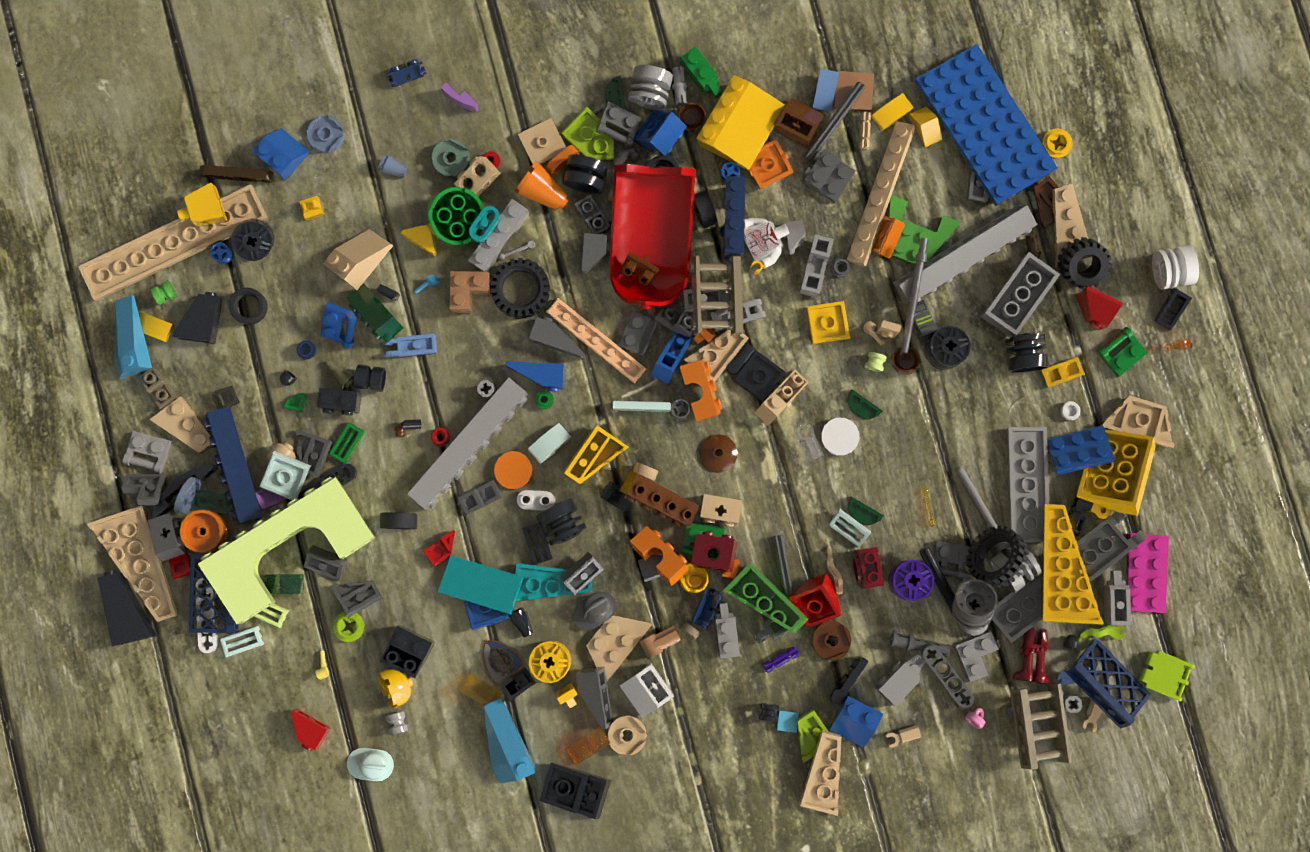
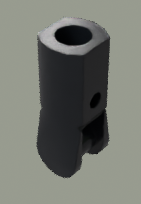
M745 342L729 363L728 373L731 375L737 374L743 364L753 354L755 348Z

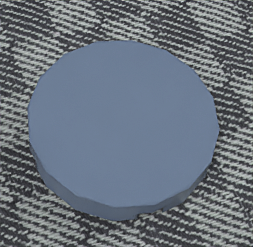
M328 115L318 116L313 119L306 131L309 144L320 153L336 151L342 145L345 136L341 123L336 118Z
M190 477L184 483L175 502L174 509L176 512L185 514L191 509L196 501L195 492H199L201 488L199 479Z

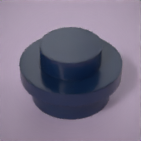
M302 341L297 346V354L304 360L311 359L316 354V347L311 341Z

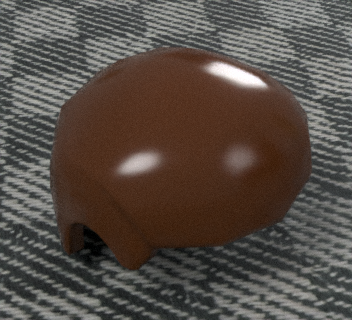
M690 102L680 108L678 118L687 126L685 130L697 131L706 122V111L700 104Z
M899 347L891 356L892 367L901 375L913 374L921 364L920 355L911 347H909L908 353L900 352L901 347Z

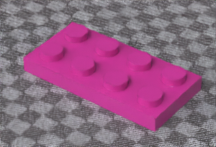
M1128 533V540L1136 533ZM1144 534L1147 539L1127 554L1126 585H1129L1130 608L1131 611L1166 613L1169 536Z

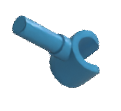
M429 275L423 284L414 289V292L417 294L429 284L434 288L438 285L440 279L435 275Z

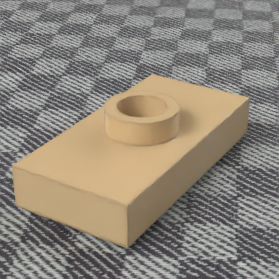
M883 320L878 325L876 334L886 338H895L900 332L901 325Z

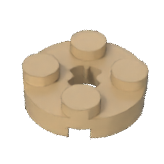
M630 715L621 716L610 725L608 741L611 748L618 754L634 755L645 745L647 737L646 728L638 718ZM624 730H627V732L628 730H630L632 732L631 740L628 741V739H626L625 741L622 738L624 736V734L622 733Z

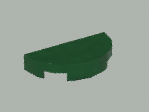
M620 75L614 77L605 88L606 102L609 101L626 110Z
M851 389L848 396V405L856 417L873 419L883 412Z
M850 497L848 512L860 524L873 525L884 517V515Z

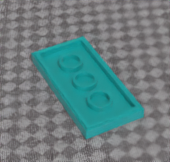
M450 555L438 592L511 615L523 577Z

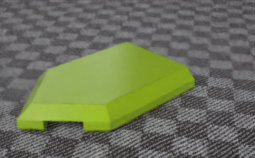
M586 107L562 131L561 135L584 156L598 160H614V139L603 133L598 134L595 132L600 119Z

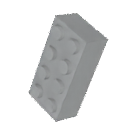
M1028 252L981 315V318L1009 338L1017 336L1060 273Z

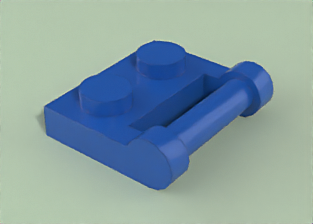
M328 302L324 309L320 336L341 343L345 348H352L354 344V327L358 321V314ZM344 318L347 321L345 335L342 334Z

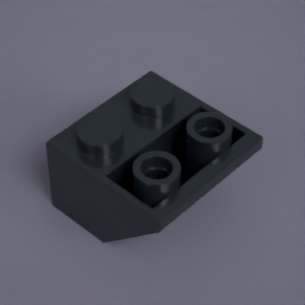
M399 625L396 627L380 662L415 679L426 662L435 642Z

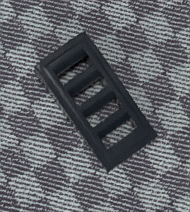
M1173 288L1154 321L1172 330L1192 297ZM1177 296L1183 301L1180 303L1174 300V298ZM1173 303L1179 306L1178 310L1171 307L1170 304ZM1167 309L1175 313L1174 317L1166 313ZM1164 315L1165 317L1171 319V322L1168 323L1161 318Z

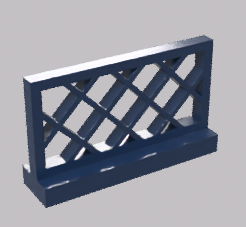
M191 555L188 633H238L239 624H236L227 608L224 606L219 611L213 606L212 602L219 597L218 594L210 601L202 594L207 588L212 587L209 580L203 575V571L200 572L196 567V559H201L204 555ZM200 577L208 583L201 591L195 587V581ZM199 596L207 602L200 611L195 607V600ZM209 606L217 613L210 620L202 614ZM200 615L206 624L201 629H194V620ZM218 616L224 620V629H217L212 624L213 620Z
M1097 638L1093 639L1075 663L1065 671L1120 729L1130 726L1135 721L1134 717L1151 696V693ZM1095 646L1100 650L1101 657H1094L1093 648ZM1083 660H1089L1090 670H1087L1081 664ZM1094 661H1101L1102 671L1095 670ZM1106 661H1110L1114 665V671L1107 670ZM1096 674H1103L1104 684H1100L1097 681ZM1108 675H1115L1116 685H1109ZM1120 675L1128 679V686L1121 685ZM1110 688L1117 689L1118 699L1111 695ZM1122 689H1129L1130 699H1123ZM1134 690L1141 692L1143 695L1141 700H1135ZM1124 703H1131L1132 711L1130 714L1125 710Z

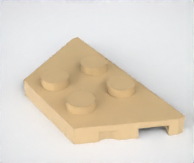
M1127 396L1101 424V426H1104V429L1154 437L1155 444L1173 449L1175 446L1171 439V425L1168 421L1167 407L1134 396Z
M613 615L604 622L586 645L596 667H605L607 682L651 627V623Z

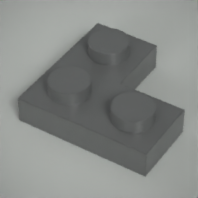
M165 473L126 475L122 491L123 493H139L137 497L138 506L158 505L166 481Z

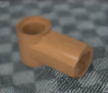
M671 626L656 635L652 634L642 639L639 643L647 659L681 640L674 626Z

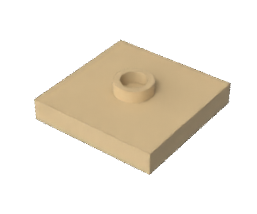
M552 118L518 134L532 165L535 160L543 165L551 161L566 148Z

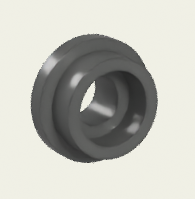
M843 258L836 259L831 266L832 273L837 277L847 276L851 269L850 263ZM842 265L844 271H839L837 266Z

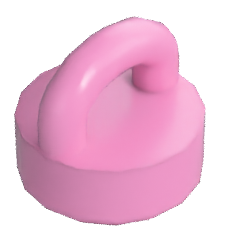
M977 708L974 713L969 711L965 717L968 723L978 729H982L986 723L983 719L984 711L982 708Z

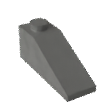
M542 316V318L536 317L529 337L531 342L581 359L585 358V353L552 322L553 319Z
M605 667L582 668L575 676L578 692L602 730L607 729L612 724L613 719Z

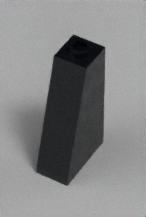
M113 570L104 572V576L98 577L112 646L156 637L155 630L125 576Z

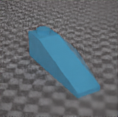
M133 295L116 301L114 365L119 380L152 369Z
M502 697L485 704L484 713L491 767L499 783L519 781L535 773V764Z

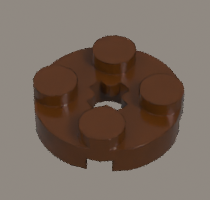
M826 621L814 630L812 645L815 652L822 658L838 660L847 654L851 645V635L849 630L841 623ZM829 635L837 638L834 646L826 642Z

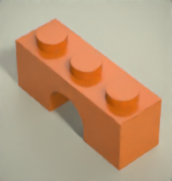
M703 358L681 365L680 370L685 385L697 383L703 390L702 398L691 403L696 422L718 416L721 413L722 404L719 398L716 399L715 391H717L714 380L711 381L709 373H711L709 362H705Z
M646 526L630 540L631 546L645 561L655 554L663 556L656 569L658 574L672 586L688 572L686 565L688 562L681 554L677 555L674 552V548L669 542L666 541L664 543L660 539L661 535L655 529L651 530Z

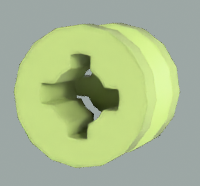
M869 352V360L865 363L864 367L875 372H883V363L886 362L887 357L879 353Z

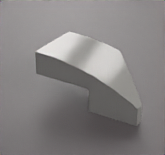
M802 220L784 222L790 234L786 235L790 255L795 253V249L798 246L802 247L804 245L806 232Z

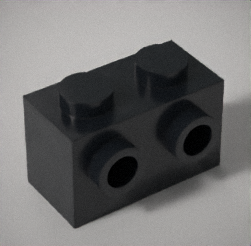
M319 388L317 407L323 413L334 414V411H340L342 415L353 416V413H360L362 394L354 391Z

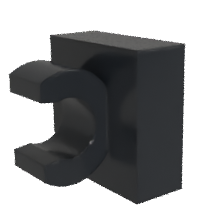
M1074 511L1073 514L1068 513L1073 534L1079 536L1086 518L1081 513Z

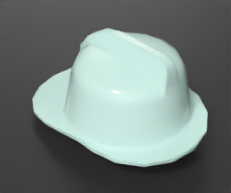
M358 748L352 751L347 760L349 773L354 778L361 780L383 781L390 776L394 768L391 755L379 749Z

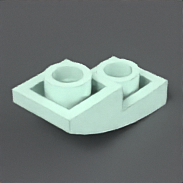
M558 423L528 448V451L541 464L555 454L558 448L567 443L571 436Z

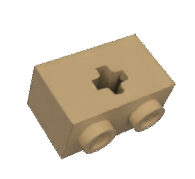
M704 494L700 518H704L703 522L715 524L716 520L722 521L724 526L734 527V524L739 523L742 500ZM723 506V510H726V513L718 516V512H715V509Z

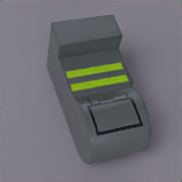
M924 300L917 302L913 322L919 339L930 336L938 331L936 323L934 324Z

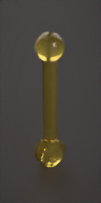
M924 487L922 488V493L925 496L930 517L929 524L931 527H934L937 523L933 517L930 505L929 489Z

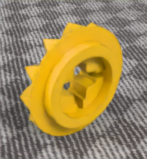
M1052 129L1042 139L1043 146L1052 158L1060 159L1066 156L1072 149V138L1063 129ZM1059 137V144L1061 146L1054 150L1055 144L1052 142H1055Z

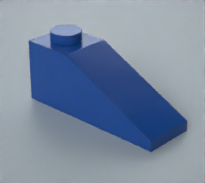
M674 332L657 360L651 376L668 384L695 335L692 333L690 337Z
M506 361V366L539 386L547 388L549 392H559V389H564V364Z

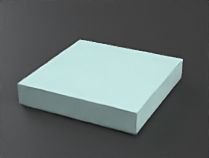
M274 451L259 487L290 500L298 499L311 466Z

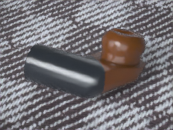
M421 419L404 420L395 426L396 437H405V430L421 429Z

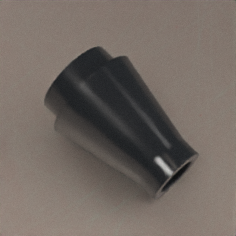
M523 607L514 610L510 615V621L522 634L523 638L531 635L533 630L527 610L525 611Z

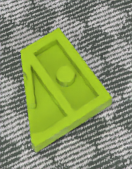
M811 709L797 719L801 758L804 763L814 756L821 730L829 732L814 709Z

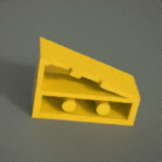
M595 425L562 473L578 484H581L629 447L598 425Z

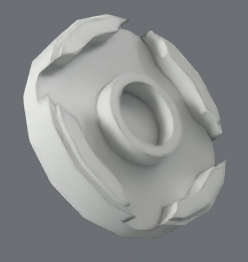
M835 418L823 427L821 442L829 453L836 456H844L851 453L857 447L859 431L851 420Z

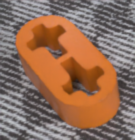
M573 145L568 146L548 162L546 169L551 175L558 174L566 167L568 156L579 155V151Z

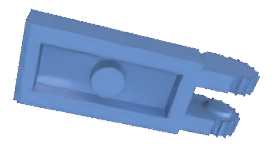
M436 334L397 337V339H391L388 343L383 341L384 346H398V351L384 352V357L386 358L438 353Z

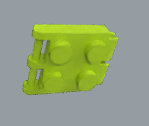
M1162 651L1150 652L1145 664L1151 666L1150 670L1143 668L1139 681L1145 683L1144 687L1181 702L1185 685L1188 686L1189 683L1187 681L1189 674L1195 665ZM1188 667L1184 679H1182L1185 668ZM1180 683H1182L1179 692L1176 696L1175 694L1177 692L1178 686Z

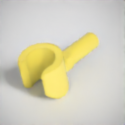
M320 651L321 668L315 670L316 676L320 680L329 676V670L325 663V651Z

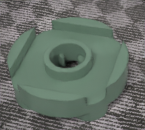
M456 139L441 141L433 149V165L442 176L457 178L462 171H466L469 167L470 154L466 146ZM451 154H454L456 160L449 163L446 158L447 155L451 156Z

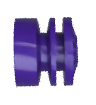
M905 560L897 563L891 569L888 584L891 592L896 597L906 601H919L931 593L934 586V576L931 569L925 563L918 560ZM911 575L917 579V582H914V586L908 582V579H911Z

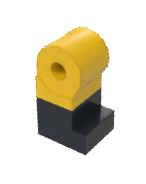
M1077 493L1070 509L1071 512H1088L1095 519H1106L1112 513L1111 509L1078 498Z

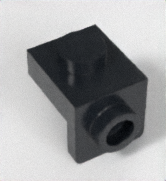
M610 481L604 487L601 498L626 512L631 501L624 498L626 494L620 492L621 487Z

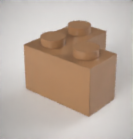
M451 271L450 310L452 313H471L472 295H491V275L489 272Z

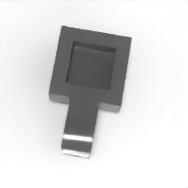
M769 619L763 623L765 629L756 633L755 638L760 644L770 636L773 640H776L789 632V630Z

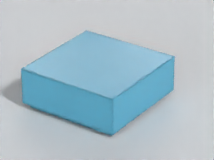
M779 710L777 730L797 733L799 713Z

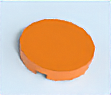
M510 451L501 455L494 468L496 480L502 486L515 490L524 487L531 479L533 472L531 461L526 455L516 451Z

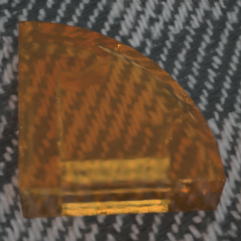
M1181 339L1173 342L1175 350L1192 348L1194 346L1193 339Z

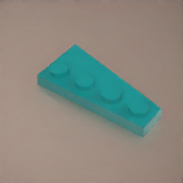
M517 563L515 575L523 577V581L516 601L573 594L560 579V576L568 569ZM593 580L577 594L591 592Z

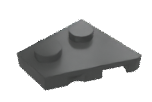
M297 429L296 435L298 436L299 443L297 454L299 461L311 466L308 472L309 475L319 478L332 442Z

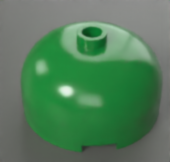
M462 187L445 188L437 192L428 203L426 210L427 225L431 233L444 243L452 245L467 244L473 241L469 229L484 206L479 197L469 189Z

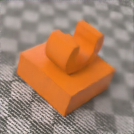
M702 328V333L693 339L697 344L702 343L705 339L707 342H710L717 334L711 328Z

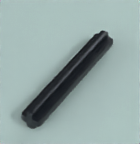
M925 546L920 549L919 553L924 563L931 569L934 582L952 615L955 595L930 547Z

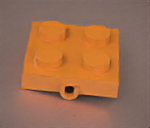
M777 139L763 145L748 170L759 190L792 175L794 172L787 160V153L783 152Z

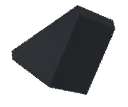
M524 667L498 687L506 699L511 702L536 682Z

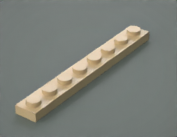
M896 121L847 257L849 263L865 267L867 265L915 131L913 124Z

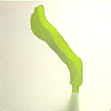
M1106 625L1099 629L1089 627L1080 634L1078 639L1080 642L1091 635L1096 638L1109 635L1114 639L1120 640L1126 636V633L1120 634V632H1123L1127 627H1116L1114 625Z

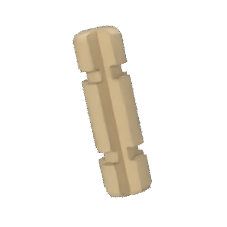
M862 112L860 117V149L869 148L870 140L868 139L870 138L871 113Z

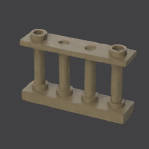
M699 256L693 257L689 262V273H692L693 319H691L690 327L693 330V334L695 336L702 333V328H728V330H731V336L742 334L741 256L731 257L726 264L700 263ZM700 271H726V273H729V281L727 283L700 282ZM701 290H727L730 300L728 302L701 301ZM701 309H727L730 311V319L728 321H702Z
M1050 683L1047 684L1048 691L1029 694L1027 689H1010L1020 766L1022 769H1038V761L1058 758V762L1072 763V750L1069 743L1063 701L1064 692L1061 684ZM1049 699L1051 710L1030 713V701ZM1052 718L1053 730L1033 733L1032 721ZM1055 738L1056 750L1036 753L1035 741Z

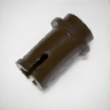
M1031 235L1026 236L1027 251L1039 259L1041 251H1039L1038 236L1033 235L1032 240Z

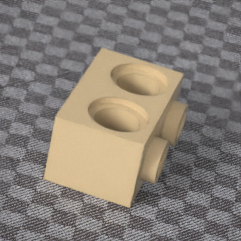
M481 156L472 159L469 163L470 167L466 171H462L457 176L458 180L454 183L457 187L469 189L478 197L501 174L486 157ZM482 165L485 167V173L483 175H481L480 173V167ZM469 179H471L473 183L471 188H469L467 185Z

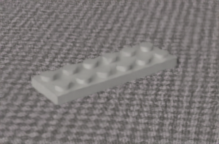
M1008 427L1007 454L1010 529L1021 536L1025 543H1043L1044 505L1049 504L1047 427Z

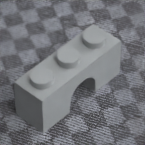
M815 234L802 279L800 294L818 298L834 239Z

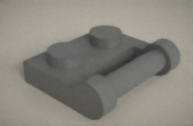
M608 101L595 132L598 134L603 133L624 144V147L630 148L642 118ZM607 123L627 133V137L606 127L605 124Z

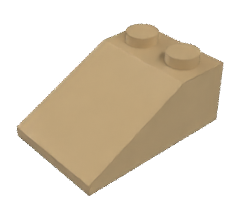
M368 229L335 248L323 264L350 286L358 290L393 245Z

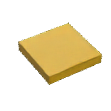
M844 301L806 307L812 345L850 339Z

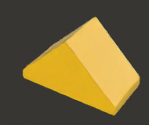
M928 107L909 114L924 148L942 141L938 117Z
M428 225L402 230L401 234L405 239L434 257L437 255L434 237Z

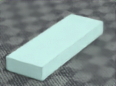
M614 401L613 410L670 412L671 403Z

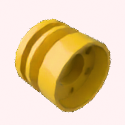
M549 640L540 643L533 649L529 657L531 673L541 682L553 683L559 681L568 673L571 667L572 658L570 651L564 644L558 641ZM549 657H552V661L555 662V665L547 667V662H545V659H549Z

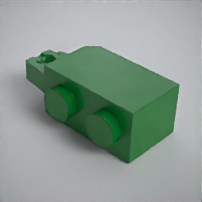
M695 46L680 57V65L701 92L705 91V93L709 91L715 99L720 96L722 91L718 87L720 83L718 75L698 48Z

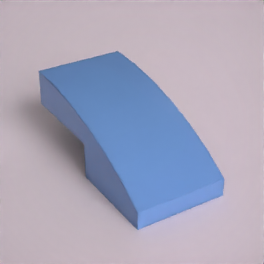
M820 69L812 109L831 113L839 72Z

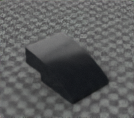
M550 763L539 801L572 813H579L593 819H599L611 780L564 765Z

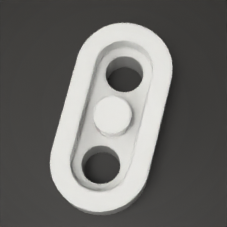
M524 490L517 496V504L525 510L545 511L556 503L554 495L547 491ZM525 496L530 498L529 503L523 502ZM545 497L549 499V503L546 505L542 503V499Z

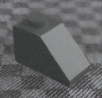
M584 233L583 275L588 274L606 258L607 252H610V241H608L607 235Z

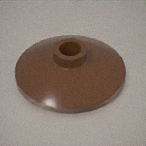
M720 434L712 435L701 444L699 457L706 469L716 473L725 472L735 464L737 448L729 437ZM718 449L721 450L722 455L716 456L715 451Z

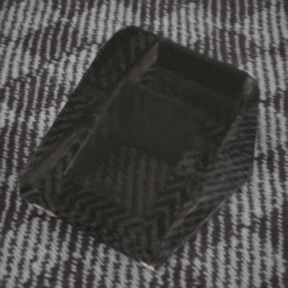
M233 386L217 390L212 394L217 409L231 408L240 403Z

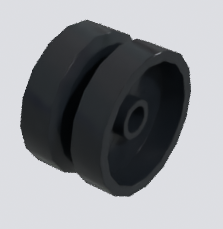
M569 155L566 162V168L569 171L564 172L562 184L584 193H602L604 181L601 178L606 177L608 165L592 157Z

